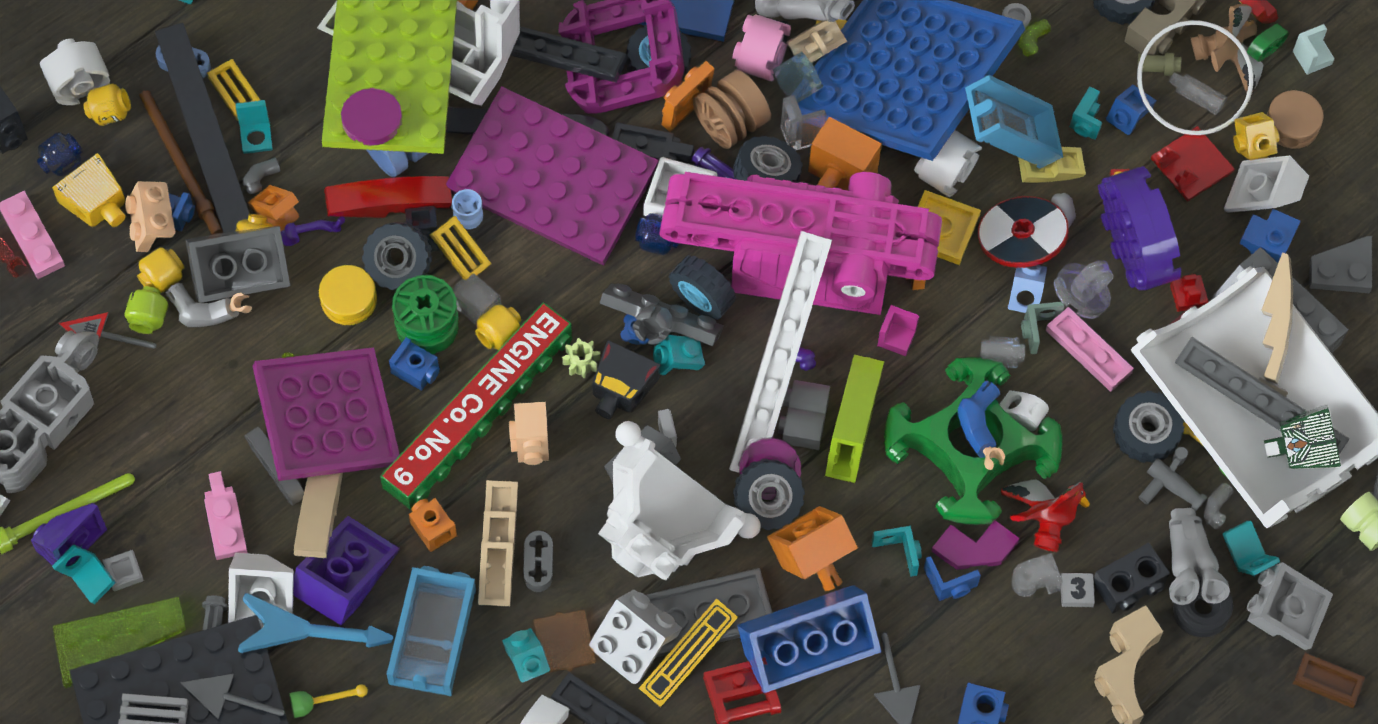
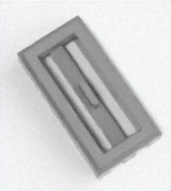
M122 694L121 716L118 724H186L189 701L186 698ZM130 704L179 707L181 709L176 711L129 706ZM128 715L177 718L179 723L129 720Z

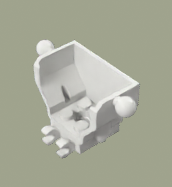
M625 421L617 427L616 438L624 448L613 461L614 500L608 507L607 516L609 518L598 534L611 543L612 558L620 566L637 577L655 574L661 579L667 580L679 565L687 566L695 554L729 545L737 533L747 539L753 538L759 533L761 524L755 515L744 513L739 509L726 505L654 449L655 443L641 436V430L636 423Z

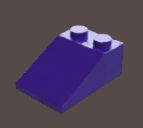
M347 516L332 531V536L329 537L327 557H306L296 567L293 596L337 624L342 625L360 606L395 558L400 548Z

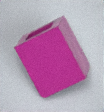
M890 305L880 329L877 346L906 356L917 331L919 316Z

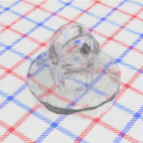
M1104 260L1093 262L1087 267L1077 263L1066 264L1054 280L1056 294L1066 307L1071 304L1074 308L1078 309L1079 311L1076 314L1080 317L1088 319L1098 318L1110 306L1111 295L1107 285L1113 279V273L1108 263Z

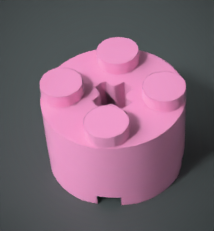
M757 14L754 16L747 15L743 25V32H746L743 41L737 42L733 52V59H736L735 67H737V70L773 81L772 74L777 75L785 56L787 44L783 42L784 35L790 36V25Z

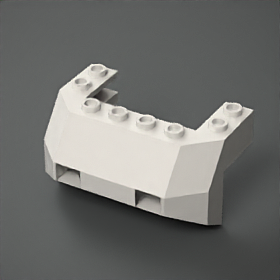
M490 0V8L480 5L476 12L466 8L457 1L450 93L471 103L483 105L499 81L519 36V0ZM337 1L317 27L332 36L334 33Z

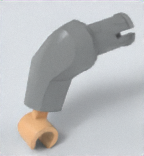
M182 283L174 284L166 292V296L179 312V321L187 327L217 325L237 317L239 312L249 313L252 310L251 306L241 307L242 300L249 298V295L242 293L235 294L232 299L225 298L212 303H198L190 297Z

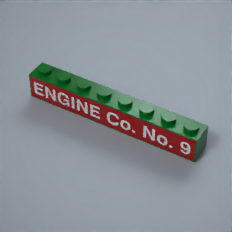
M543 302L380 476L382 488L409 510L418 501L427 499L431 491L430 488L437 481L442 482L449 475L451 466L456 460H462L467 456L472 448L471 444L478 437L483 438L489 432L495 418L498 415L503 416L512 405V400L519 393L521 395L524 394L531 386L535 375L538 372L543 373L552 362V357L559 350L564 351L566 344L569 345L571 343V323Z

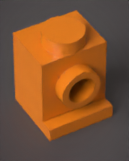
M436 498L430 502L427 499H422L411 508L413 512L409 514L410 523L430 552L457 537L454 522L450 520ZM436 516V519L434 521H426L431 517Z

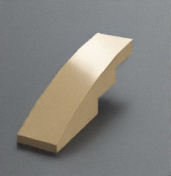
M1283 252L1261 309L1264 315L1272 317L1263 340V345L1273 350L1264 378L1276 384L1279 382L1287 355L1293 316L1291 259L1288 254Z
M343 473L307 478L294 544L295 556L327 557L329 537L332 536L334 516L337 515Z
M486 480L478 605L510 606L518 482Z

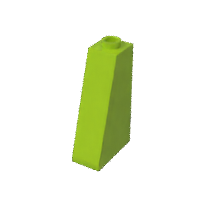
M854 355L832 436L825 476L853 483L856 482L884 361Z

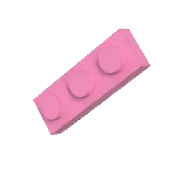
M25 191L1 201L0 212L36 278L40 279L64 267L65 265Z
M1069 307L1047 325L1046 331L1110 392L1132 374L1134 368Z

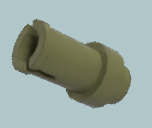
M1165 52V55H1146L1142 72L1164 73V76H1173V73L1181 72V57L1174 56V53ZM1138 53L1137 73H1138V66H1139L1140 58H1141V56H1142V54H1139V53Z

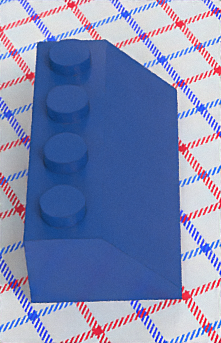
M854 585L737 625L744 654L752 666L751 669L763 693L881 653L867 593ZM765 657L767 665L763 664L762 658Z

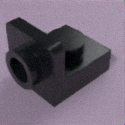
M435 205L405 209L406 223H410L413 227H418L421 230L420 232L427 236V241L432 248L431 252L439 251L440 248L430 236L432 232L438 229Z

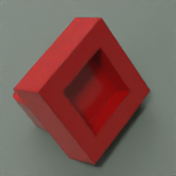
M1186 275L1170 283L1177 312L1186 311L1192 305L1198 309L1209 302L1201 275Z

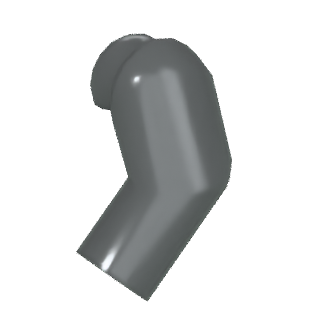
M273 158L257 163L249 169L243 178V185H246V191L249 194L262 190L260 180L263 177L281 172L277 159Z

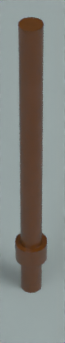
M149 90L143 91L139 97L196 204L195 210L199 218L205 221L211 234L223 233V229L215 216L216 209L211 200L206 199Z

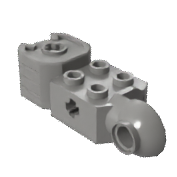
M71 330L66 332L56 345L55 353L58 356H40L0 401L3 407L0 410V484L4 485L7 493L23 491L32 483L47 464L45 447L48 445L55 450L94 405L86 379L79 375L78 372L85 370L96 357L99 342L97 333L90 331L75 333Z

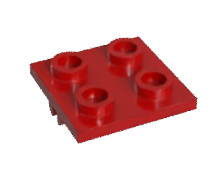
M1197 126L1191 131H1201V129ZM1184 134L1151 156V160L1187 202L1235 170L1206 135Z

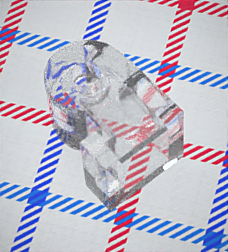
M1052 553L1017 565L1011 581L1014 592L1024 597L1033 595L1037 589L1046 587L1048 594L1061 591L1063 583Z

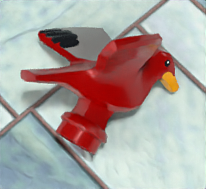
M1037 479L1015 483L1001 489L1003 496L1017 499L1031 506L1027 511L1010 516V519L1017 522L1031 519L1039 521L1040 528L1034 534L1035 541L1033 545L1051 552H1058L1059 545L1062 544L1060 531L1063 526L1069 525L1075 519L1078 504L1085 508L1090 505L1082 482L1069 486L1057 498Z

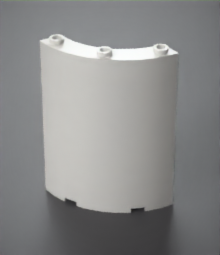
M1248 267L1236 277L1238 281L1199 309L1194 306L1181 316L1182 319L1157 330L1148 329L1136 339L1138 344L1131 351L1263 525L1269 528L1287 519L1288 512L1293 510L1296 513L1300 512L1352 477L1349 471L1353 468L1358 470L1366 464L1368 466L1378 458V412L1294 305L1287 355L1278 384H1273L1288 392L1286 397L1307 411L1323 405L1328 406L1333 428L1349 437V441L1339 454L1340 467L1291 469L1288 466L1286 455L1267 458L1264 440L1282 437L1281 431L1175 363L1190 338L1194 337L1257 379L1259 377L1265 379L1264 374L1273 350L1266 348L1263 345V340L1272 317L1264 315L1261 309L1273 278L1265 267Z

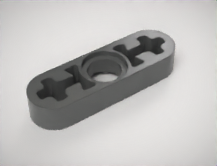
M256 427L246 433L244 436L249 446L288 502L293 506L303 500L304 490L297 479L278 481L270 441L263 431Z

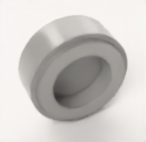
M1012 3L1006 6L1002 12V16L1023 21L1025 30L1029 27L1031 13L1026 6Z

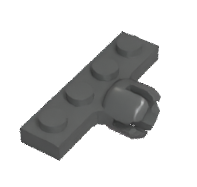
M611 283L603 292L600 304L634 316L637 319L633 323L636 336L643 342L646 338L650 339L648 344L652 345L661 343L670 333L676 332L713 346L721 336L724 325L716 323V320L712 317L692 314L683 306L663 303L654 295L639 294L624 284Z

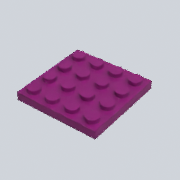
M374 347L254 362V375L278 481L389 467L400 455Z

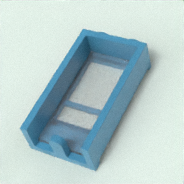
M991 75L965 87L976 141L989 142L990 145L1032 164H1036L1038 169L1063 158L1051 104Z
M423 566L421 569L412 567L387 670L389 685L452 696L456 671L474 594L476 593L475 579L461 572H453L451 575L440 573L438 569L429 566Z

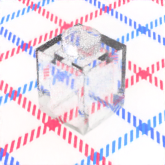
M474 273L468 279L460 280L453 289L457 300V309L475 325H477L478 318L495 305H501L500 295Z

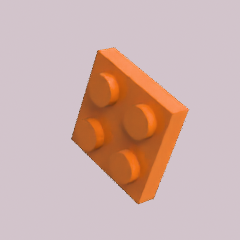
M707 61L699 68L693 67L679 87L675 85L666 93L661 125L669 132L694 110L693 98L702 92L705 93V90L711 87L715 68Z

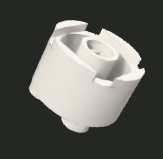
M65 39L58 44V49L40 61V66L56 101L62 105L80 104L78 99L87 96L91 89L110 84L109 72L96 44L93 42H75L74 39Z
M954 130L935 159L930 161L921 158L914 171L919 174L921 180L946 196L951 197L957 192L953 188L956 182L964 183L980 156L975 152L982 150V147Z

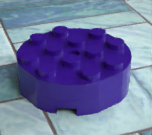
M1144 166L1103 178L1102 183L1098 184L1099 194L1105 209V213L1101 214L1102 223L1106 231H1111L1114 242L1110 243L1112 254L1116 260L1121 258L1126 270L1129 286L1131 288L1136 287L1138 290H1148L1178 280L1181 277V268L1174 269L1172 259L1179 257L1180 252L1168 209L1159 188L1151 190L1147 186L1146 179L1150 178L1151 174Z

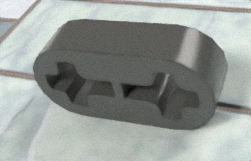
M534 531L526 537L524 543V580L530 590L542 592L550 587L553 579V542L550 535L546 532ZM536 541H542L543 546H545L542 548L541 557H536L535 547H530L535 546ZM536 566H541L542 575L544 576L541 578V582H535L534 577H532L535 575Z

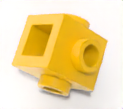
M1261 112L1234 119L1236 135H1234L1233 140L1238 153L1249 160L1268 158L1269 155L1278 153L1276 143L1279 142V133L1276 126H1274L1272 118Z

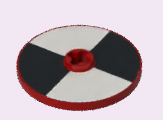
M1032 196L1015 197L996 204L983 216L978 227V239L983 252L991 260L1001 265L1015 268L1032 267L1052 259L1063 249L1069 235L1068 221L1063 211L1046 199Z

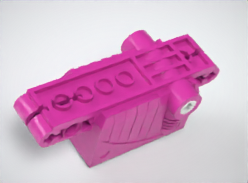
M685 172V174L673 175L669 179L660 236L665 240L675 243L734 251L731 287L735 293L781 299L801 231L830 239L832 242L813 305L881 315L887 275L916 280H929L934 277L942 218L935 213L929 212L927 208L898 204L899 200L890 195L891 181L880 174L872 172H860L852 175L849 179L848 191L841 190V188L808 185V183L775 180V178H762L759 175H751L747 177V181Z

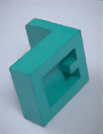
M1089 86L1073 113L1069 127L1083 137H1090L1096 140L1102 126V122L1095 118L1101 106L1097 103L1100 91Z

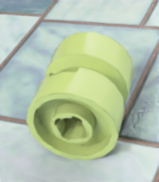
M1367 492L1344 512L1340 520L1353 532L1360 531L1359 539L1373 551L1378 548V500L1370 492Z

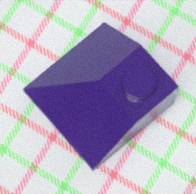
M90 503L53 517L47 524L40 525L34 532L31 542L36 552L51 565H54L72 545L88 550L107 528L98 506ZM80 556L72 557L65 566L73 565Z

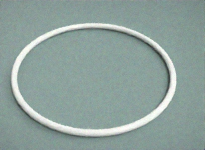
M1183 21L1163 29L1147 44L1138 66V88L1146 108L1161 124L1183 134L1206 135L1224 129L1242 114L1252 94L1253 68L1245 48L1229 31L1205 21ZM1185 25L1207 26L1224 33L1239 47L1248 67L1249 86L1242 106L1227 122L1208 130H1185L1163 120L1150 106L1142 85L1143 64L1151 46L1166 32Z

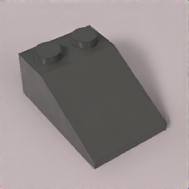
M280 226L185 239L195 295L199 303L233 297L237 293L251 294L290 286Z

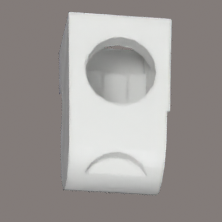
M1009 390L1000 403V406L1006 413L1029 431H1035L1049 411L1048 405L1039 397ZM1014 401L1017 407L1009 409L1010 404Z

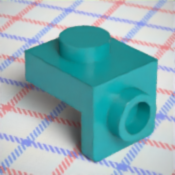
M668 335L665 340L653 349L654 362L660 364V375H666L673 368L700 370L705 365L700 341L687 336Z
M531 628L517 631L510 637L502 640L505 651L513 662L521 682L528 681L550 671L542 644Z

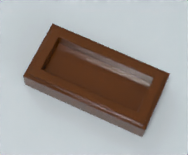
M1305 653L1293 684L1353 708L1365 677Z

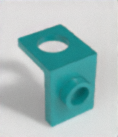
M265 100L236 103L243 154L273 150L270 121ZM259 131L265 135V139L261 144L253 145L248 142V136L252 132Z
M1246 521L1223 533L1238 572L1256 575L1280 562L1279 557L1265 554L1252 521Z
M911 526L873 532L872 547L903 543L910 577L917 576L919 568L918 559L922 558L919 540H913ZM887 536H893L891 538L882 539Z
M72 545L52 566L55 571L72 577L89 602L96 604L116 583L94 553L76 545ZM74 556H80L75 564L65 566L69 559Z

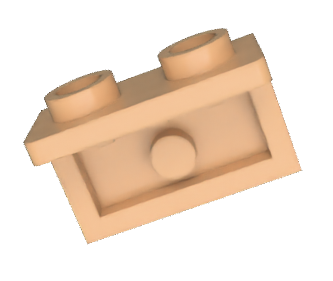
M138 181L130 196L126 198L125 208L127 214L131 216L130 238L135 240L136 252H148L156 237L172 238L175 234L167 183Z

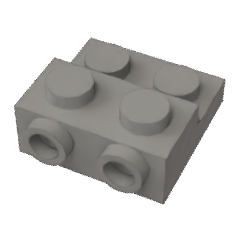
M1283 562L1262 571L1258 578V583L1262 585L1258 594H1255L1250 599L1247 605V610L1251 612L1247 621L1271 636H1283L1304 650L1312 648L1333 594Z

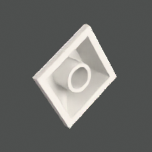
M1290 155L1244 160L1240 165L1224 210L1229 213L1270 209L1300 201L1309 175Z
M235 553L229 567L228 623L256 615L243 602L245 593L293 614L294 570L268 555ZM259 619L260 626H261V628H263V627H264V624H263V622Z

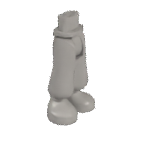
M755 0V8L760 16L769 18L782 16L784 19L789 20L801 18L834 22L838 19L845 20L855 7L852 0Z
M1192 508L1172 510L1169 528L1172 550V573L1176 579L1169 587L1170 599L1179 605L1189 604L1194 601L1199 593L1200 585L1197 576L1199 575L1201 577L1203 600L1213 604L1224 601L1230 593L1229 584L1218 572L1219 564L1209 546L1201 518L1196 516L1195 510Z

